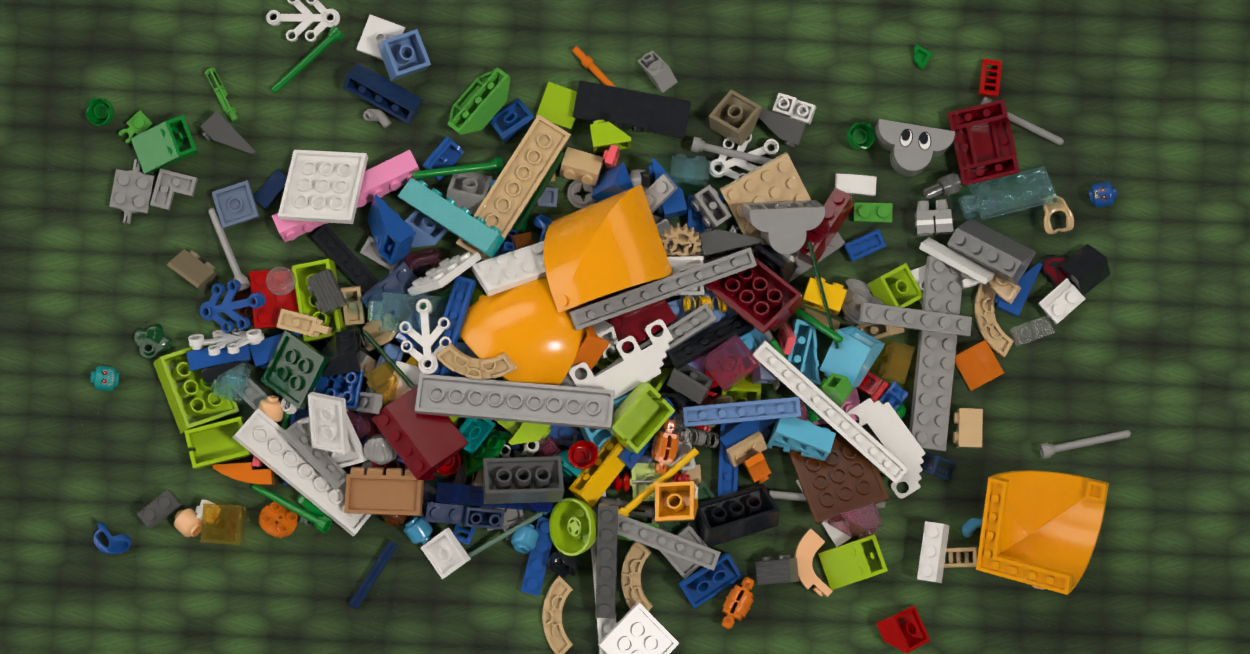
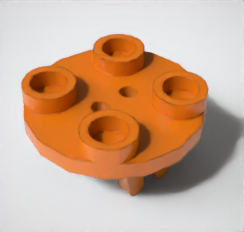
M272 502L261 510L259 524L266 533L282 539V537L289 536L294 532L298 516L276 502Z

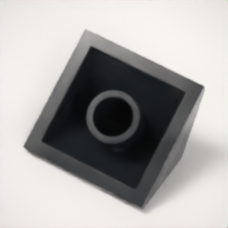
M756 244L754 247V257L788 283L798 265L775 251L769 245Z
M1086 244L1058 266L1065 277L1069 279V282L1083 296L1110 275L1107 257L1089 244Z

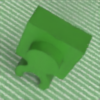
M140 110L126 122L129 128L122 129L119 135L122 137L124 134H129V138L125 142L130 144L132 143L131 138L136 134L139 135L151 129L154 124Z

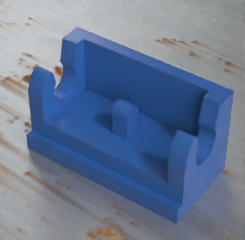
M447 136L425 161L423 167L426 170L453 167L464 154V151ZM436 176L435 178L441 181L444 176Z

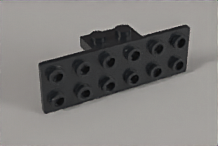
M580 80L573 118L592 122L604 120L605 122L612 123L619 129L630 128L633 132L637 133L645 131L685 138L691 101Z

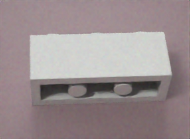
M925 521L917 575L918 580L942 583L949 525Z

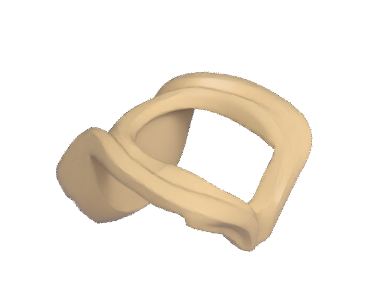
M1059 196L1047 197L1043 201V210L1045 211L1044 228L1046 233L1055 234L1057 231L1065 232L1072 230L1074 227V217L1065 200ZM1063 211L1065 213V228L1052 229L1050 216L1054 212Z

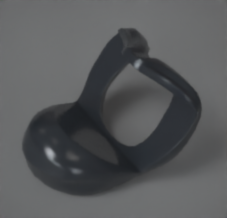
M670 386L667 392L660 393V398H668L670 400L673 397L681 410H683V407H693L697 404V402H692L680 392L672 393L673 389Z

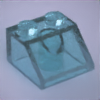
M676 154V157L672 156L670 177L676 183L707 186L710 160H706V157L695 156V159L687 158V155Z
M241 363L219 375L217 380L214 379L212 383V395L235 402H242L252 365Z

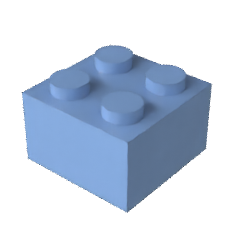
M418 29L385 39L378 45L391 81L426 70L431 65Z

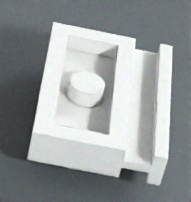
M1066 278L1043 298L1038 305L1041 306L1055 324H1058L1081 304L1085 297Z

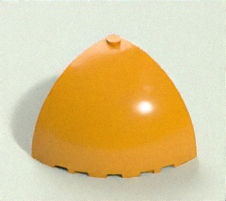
M547 277L491 296H487V294L485 296L481 295L476 303L468 307L460 336L480 359L493 358L506 352L517 366L515 370L503 376L511 382L560 386L575 360L584 334V328L575 331L569 312L588 306V302L558 313Z

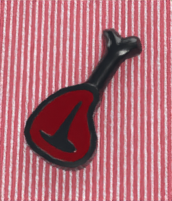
M1051 256L1042 262L1041 270L1051 280L1054 289L1066 279L1058 267L1067 260L1064 256Z

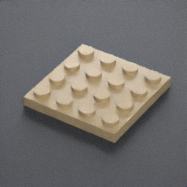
M786 152L719 189L742 235L760 238L761 244L764 245L768 244L762 239L760 230L756 229L743 217L741 203L811 200Z

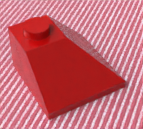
M915 605L876 623L883 640L906 654L931 641Z

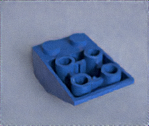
M655 158L651 159V165H648L650 179L656 181L662 174L669 176ZM671 177L670 179L678 189L657 208L659 216L663 215V218L667 219L685 216L687 213L683 190Z
M377 194L374 195L367 221L378 253L392 266L408 255L416 232Z
M364 370L323 378L321 375L314 392L345 398L346 408L357 409Z

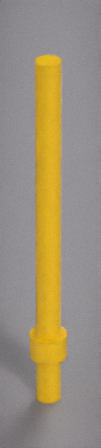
M695 447L624 508L618 509V514L628 517L633 509L655 491V483H665L699 454Z

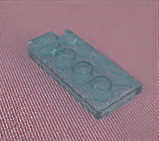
M1043 166L1018 174L969 185L972 196L965 195L958 200L965 219H972L979 213L980 218L984 220L1056 202L1057 195L1046 168Z
M381 292L383 302L369 301L368 321H382L379 331L402 333L399 326L402 322L407 321L416 332L422 334L420 313L416 310V304L421 299H427L433 306L429 314L431 334L438 326L439 319L444 316L450 297ZM426 303L421 304V310L426 309ZM405 324L403 326V331H407L409 329L408 324Z

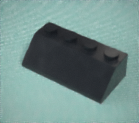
M760 484L698 503L695 517L700 535L706 545L711 547L778 526L780 509L764 484Z

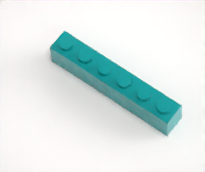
M413 178L409 179L398 195L401 200L490 258L494 256L505 240L500 235L501 231L493 225L489 228L485 225V220L479 216H476V218L472 217V212L463 206L461 209L456 207L457 203L451 198L447 197L445 200L441 197L443 195L435 188L432 190L428 189V184L421 179L417 181Z

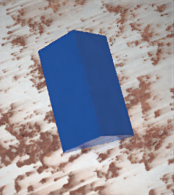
M726 552L718 558L714 571L703 567L678 583V585L695 609L743 577L729 553Z

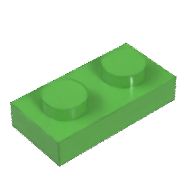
M854 202L853 222L892 223L893 203Z

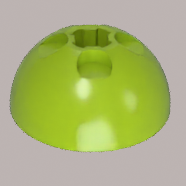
M576 498L562 499V502H558L555 505L549 520L550 536L555 547L567 556H576L586 552L593 546L597 539L598 517L590 505Z

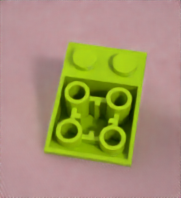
M875 534L818 553L831 590L888 571Z

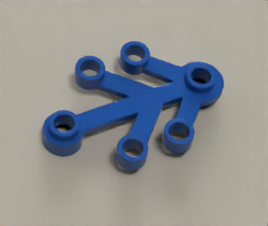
M235 279L228 282L227 287L229 290L222 304L216 305L220 295L225 292V286L222 283L214 284L212 286L213 294L209 302H204L200 307L202 318L207 321H216L221 325V329L225 333L232 332L234 330V323L230 320L227 321L218 314L224 312L237 322L239 329L248 328L250 320L247 317L241 316L234 309L248 306L255 309L263 307L266 302L265 296L260 292L251 294L248 299L232 302L236 292L241 288L240 281Z

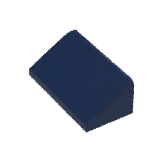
M277 169L254 195V199L268 210L284 192L287 177Z

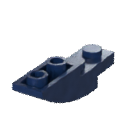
M426 501L423 520L425 522L461 524L465 527L502 529L505 510L453 501Z

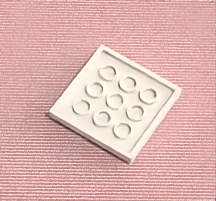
M294 150L278 218L291 221L353 224L367 165V154Z

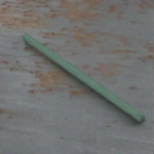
M543 512L535 514L468 553V556L470 558L514 533L519 527L528 525L541 517Z

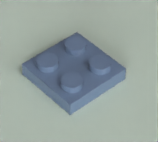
M248 180L212 192L223 229L260 217Z

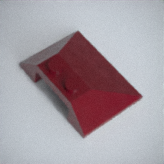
M1004 99L948 112L951 131H955L953 141L963 186L1020 173L1016 146Z

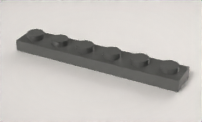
M598 504L595 618L615 619L619 504Z

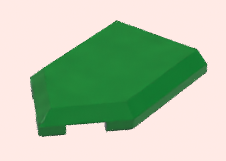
M492 429L473 455L462 449L465 476L468 477L483 468V458H498L510 434Z

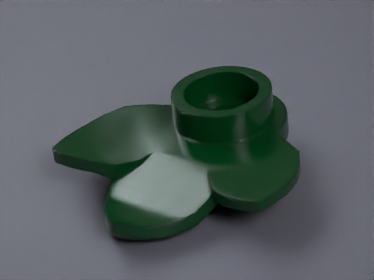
M154 324L147 331L142 328H137L135 331V343L139 346L140 355L145 359H153L158 353L166 352L172 344V339L164 337V330L161 324ZM147 347H152L151 351H145Z

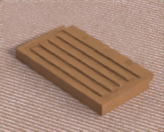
M351 467L350 474L346 476L344 513L422 516L424 480H417L409 468L405 469V476H403V468H387L386 475H384V468L368 467L366 475L365 467Z

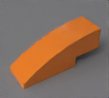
M252 462L213 465V469L239 481L259 485H275L274 471L271 469L255 470Z

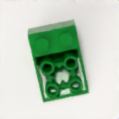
M184 115L167 120L131 138L144 174L199 155Z

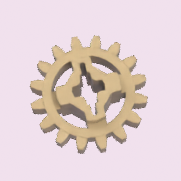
M677 223L676 228L670 225V231L664 230V236H660L667 256H697V252L701 251L699 232H695L694 227L688 229L687 224L681 227Z

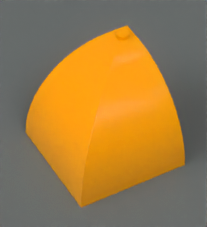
M642 185L635 186L556 219L549 225L544 239V264L548 284L558 313L632 286L650 281L655 282L673 275Z
M1010 471L990 476L988 478L976 570L1068 595L1080 581L1093 554L1104 516L1109 483L1083 476L1051 471Z

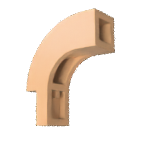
M809 529L800 539L794 558H797L799 580L806 589L814 585L813 590L820 597L823 595L828 597L833 591L816 576L812 566L815 553L825 541L812 529Z

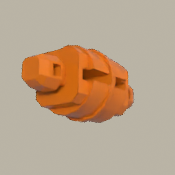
M668 419L663 424L662 428L664 430L656 432L652 442L651 458L657 461L655 462V472L664 474L667 470L668 465L666 463L674 462L678 450L679 434L673 432L675 430V421L672 419Z
M748 577L741 583L742 587L735 585L734 589H731L728 596H726L722 611L727 616H724L722 626L727 629L733 627L735 619L741 622L748 610L751 609L754 595L749 590H752L754 580Z

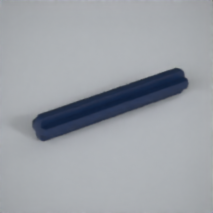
M388 541L351 599L349 605L352 608L359 609L394 554L398 545L393 541Z

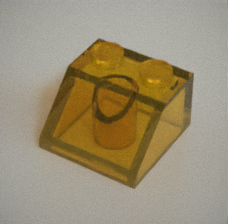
M203 504L200 543L243 545L246 507Z

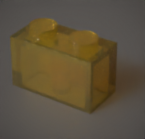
M892 341L890 345L887 344L884 355L887 357L885 363H881L878 373L881 374L880 379L888 382L895 381L899 385H904L915 347Z

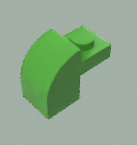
M831 373L828 379L824 378L821 385L818 386L839 407L844 404L853 391L848 378L835 373Z

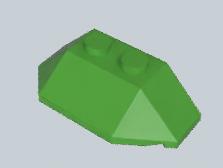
M498 67L491 72L477 77L453 104L450 120L447 125L460 135L482 130L507 102L511 77Z

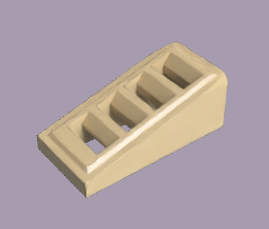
M946 548V552L949 553V564L944 563V568L976 567L979 548ZM953 552H956L957 563L953 564ZM961 552H964L965 563H961ZM969 552H972L973 563H969Z

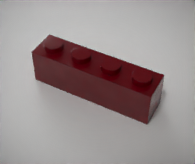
M837 188L833 190L824 204L825 216L823 221L816 228L806 231L805 243L796 252L798 259L812 266L813 262L807 242L811 241L816 262H818L854 207L852 195Z

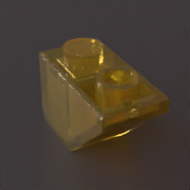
M383 362L365 376L368 379L366 382L371 390H375L377 394L383 395L382 406L384 407L396 400L399 377L388 362Z

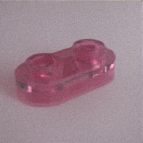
M432 248L408 254L403 258V261L411 270H416L420 266L436 265L442 256L439 249Z
M346 410L358 438L369 434L371 429L369 421L358 414Z

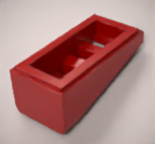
M983 58L978 96L997 99L1000 88L1002 61ZM986 65L997 66V69L986 68ZM986 72L996 73V76L986 75ZM985 79L995 80V83L985 82ZM984 86L994 87V90L984 89Z

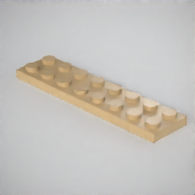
M538 114L473 217L479 216L485 220V225L489 228L492 225L501 231L500 235L505 239L548 173L558 154L571 137V134ZM461 238L456 242L457 245L471 254L478 252L482 258L481 260L490 259L489 256Z

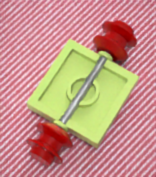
M655 462L650 464L636 463L631 470L632 478L627 473L624 474V477H620L618 474L612 484L617 492H619L620 488H624L627 492L630 486H632L634 499L662 474L655 472ZM666 463L668 465L667 470L671 467L670 463ZM684 471L683 475H679L677 472L665 483L691 481L690 474ZM655 491L644 501H655Z

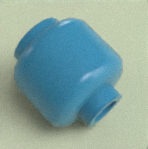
M412 516L404 524V533L414 544L420 542L425 544L431 539L430 534L433 528L429 522L423 520L424 516Z
M532 524L521 526L513 533L511 544L516 551L528 553L535 549L539 533Z

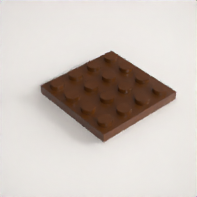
M842 435L835 436L830 454L825 461L801 456L799 451L793 450L789 452L791 462L815 524L889 500L877 467Z

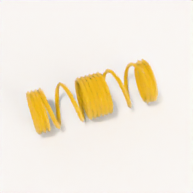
M692 296L684 297L683 308L685 311H690V298H693ZM698 296L696 300L693 298L694 310H696L698 298H700L699 307L707 303L711 311L713 310L712 302L714 298L712 301L708 296ZM718 299V311L726 312L728 306Z

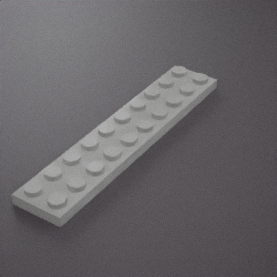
M927 256L922 310L959 315L962 294L961 281L963 280L961 272L933 256ZM919 330L909 431L923 449L946 451L957 335Z
M419 374L415 413L611 430L615 390Z

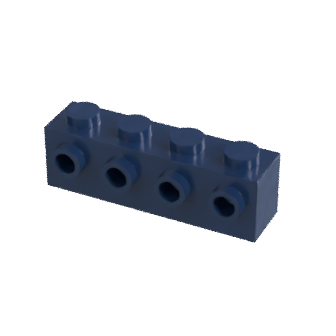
M359 63L348 72L343 85L344 89L407 124L418 114L424 100Z

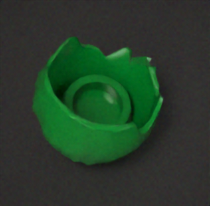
M91 97V101L88 102L89 107L86 111V118L94 126L101 127L110 124L115 117L114 107L111 102L105 98Z
M856 122L848 129L846 140L849 146L856 151H863L871 147L875 136L870 123L863 122L860 124Z

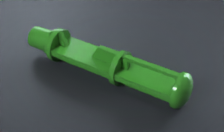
M215 68L207 69L205 75L225 114L229 116L232 122L237 121L239 118L235 113L236 108L230 107L226 99L228 93ZM213 72L216 73V75H217V77H218V79H219V81H220V83H221V86L219 85L218 81L216 80V78H215ZM208 75H210L216 88L213 87Z

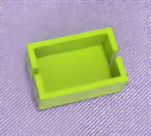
M640 382L615 410L612 417L611 430H608L614 437H617V440L628 451L636 454L639 453L675 412V409L664 398H660L661 395L648 383Z
M237 417L185 430L188 448L196 449V451H189L193 469H201L252 456L251 452L233 438L245 424V419Z

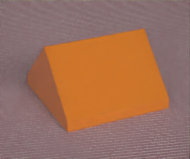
M986 340L955 356V364L970 391L1004 374Z

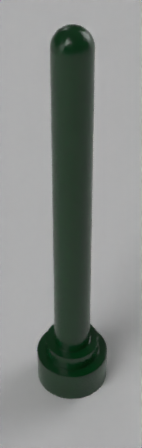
M560 151L521 217L518 218L512 227L517 232L525 233L529 216L565 156L563 151Z

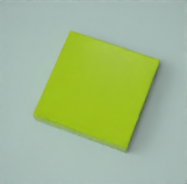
M548 82L536 117L539 114L553 124L572 131L576 118H573L577 91Z

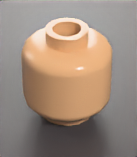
M268 395L267 399H262L259 402V409L275 423L283 419L284 411L282 410V401L279 400V397Z
M193 509L180 510L175 515L174 527L185 537H195L202 531L203 521L196 518L197 514Z

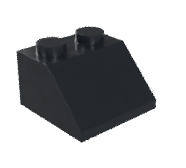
M355 329L336 332L321 351L322 354L329 358L321 374L322 378L361 370L360 345Z

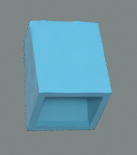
M855 326L838 329L837 333L843 337V341L838 343V349H835L834 342L832 341L819 370L824 372L827 378H829L831 373L846 376L852 387L855 388L861 384L885 343Z

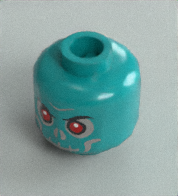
M99 365L96 367L95 372L91 371L90 383H94L96 390L113 391L114 387H118L119 372H116L115 367Z

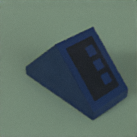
M925 453L922 456L924 462L920 464L923 469L921 473L950 481L955 462L938 455Z

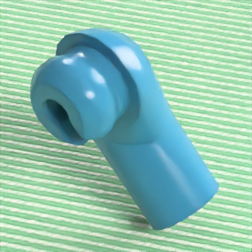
M969 519L962 526V535L966 538L971 537L977 528H982L983 519Z

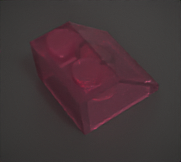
M737 334L714 349L701 361L724 392L737 386L761 365Z
M876 503L841 513L827 521L829 525L848 536H859V539L878 532L877 528L883 526Z

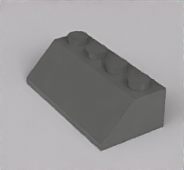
M971 218L957 227L947 243L953 251L1017 285L1036 254V251Z
M561 456L483 458L484 504L562 502L564 485Z

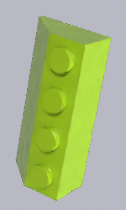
M331 259L292 266L299 313L319 318V320H323V326L332 328L330 335L320 333L319 337H312L303 334L305 342L331 339L336 332L346 330L342 308L328 315L320 312L315 304L318 301L315 294L311 295L307 288L309 284L307 279L327 268L332 270L337 281L335 263Z

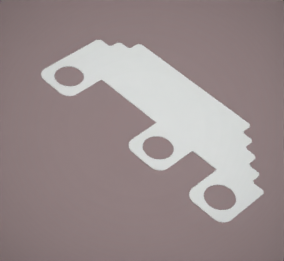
M658 319L646 326L645 331L653 344L643 350L640 349L633 336H628L617 342L616 348L624 361L594 377L585 362L571 368L569 374L576 386L615 390V400L636 388L640 382L645 383L661 374L659 368L664 365L662 359L667 356L665 351L670 348L668 343L673 340L664 321ZM654 325H661L664 331L660 337H655L651 334V328ZM626 341L632 342L634 344L633 352L624 353L622 351V344ZM578 368L586 369L587 377L585 379L579 380L575 377V371Z
M868 398L848 411V415L855 414L859 417V425L863 426L867 423L884 447L909 469L896 484L894 482L891 484V488L897 497L903 499L921 487L918 481L922 479L919 473L923 470L920 464L924 462L922 456L925 455V452L890 403L881 404L880 401L874 403ZM899 482H906L908 484L909 490L906 493H899L896 486Z

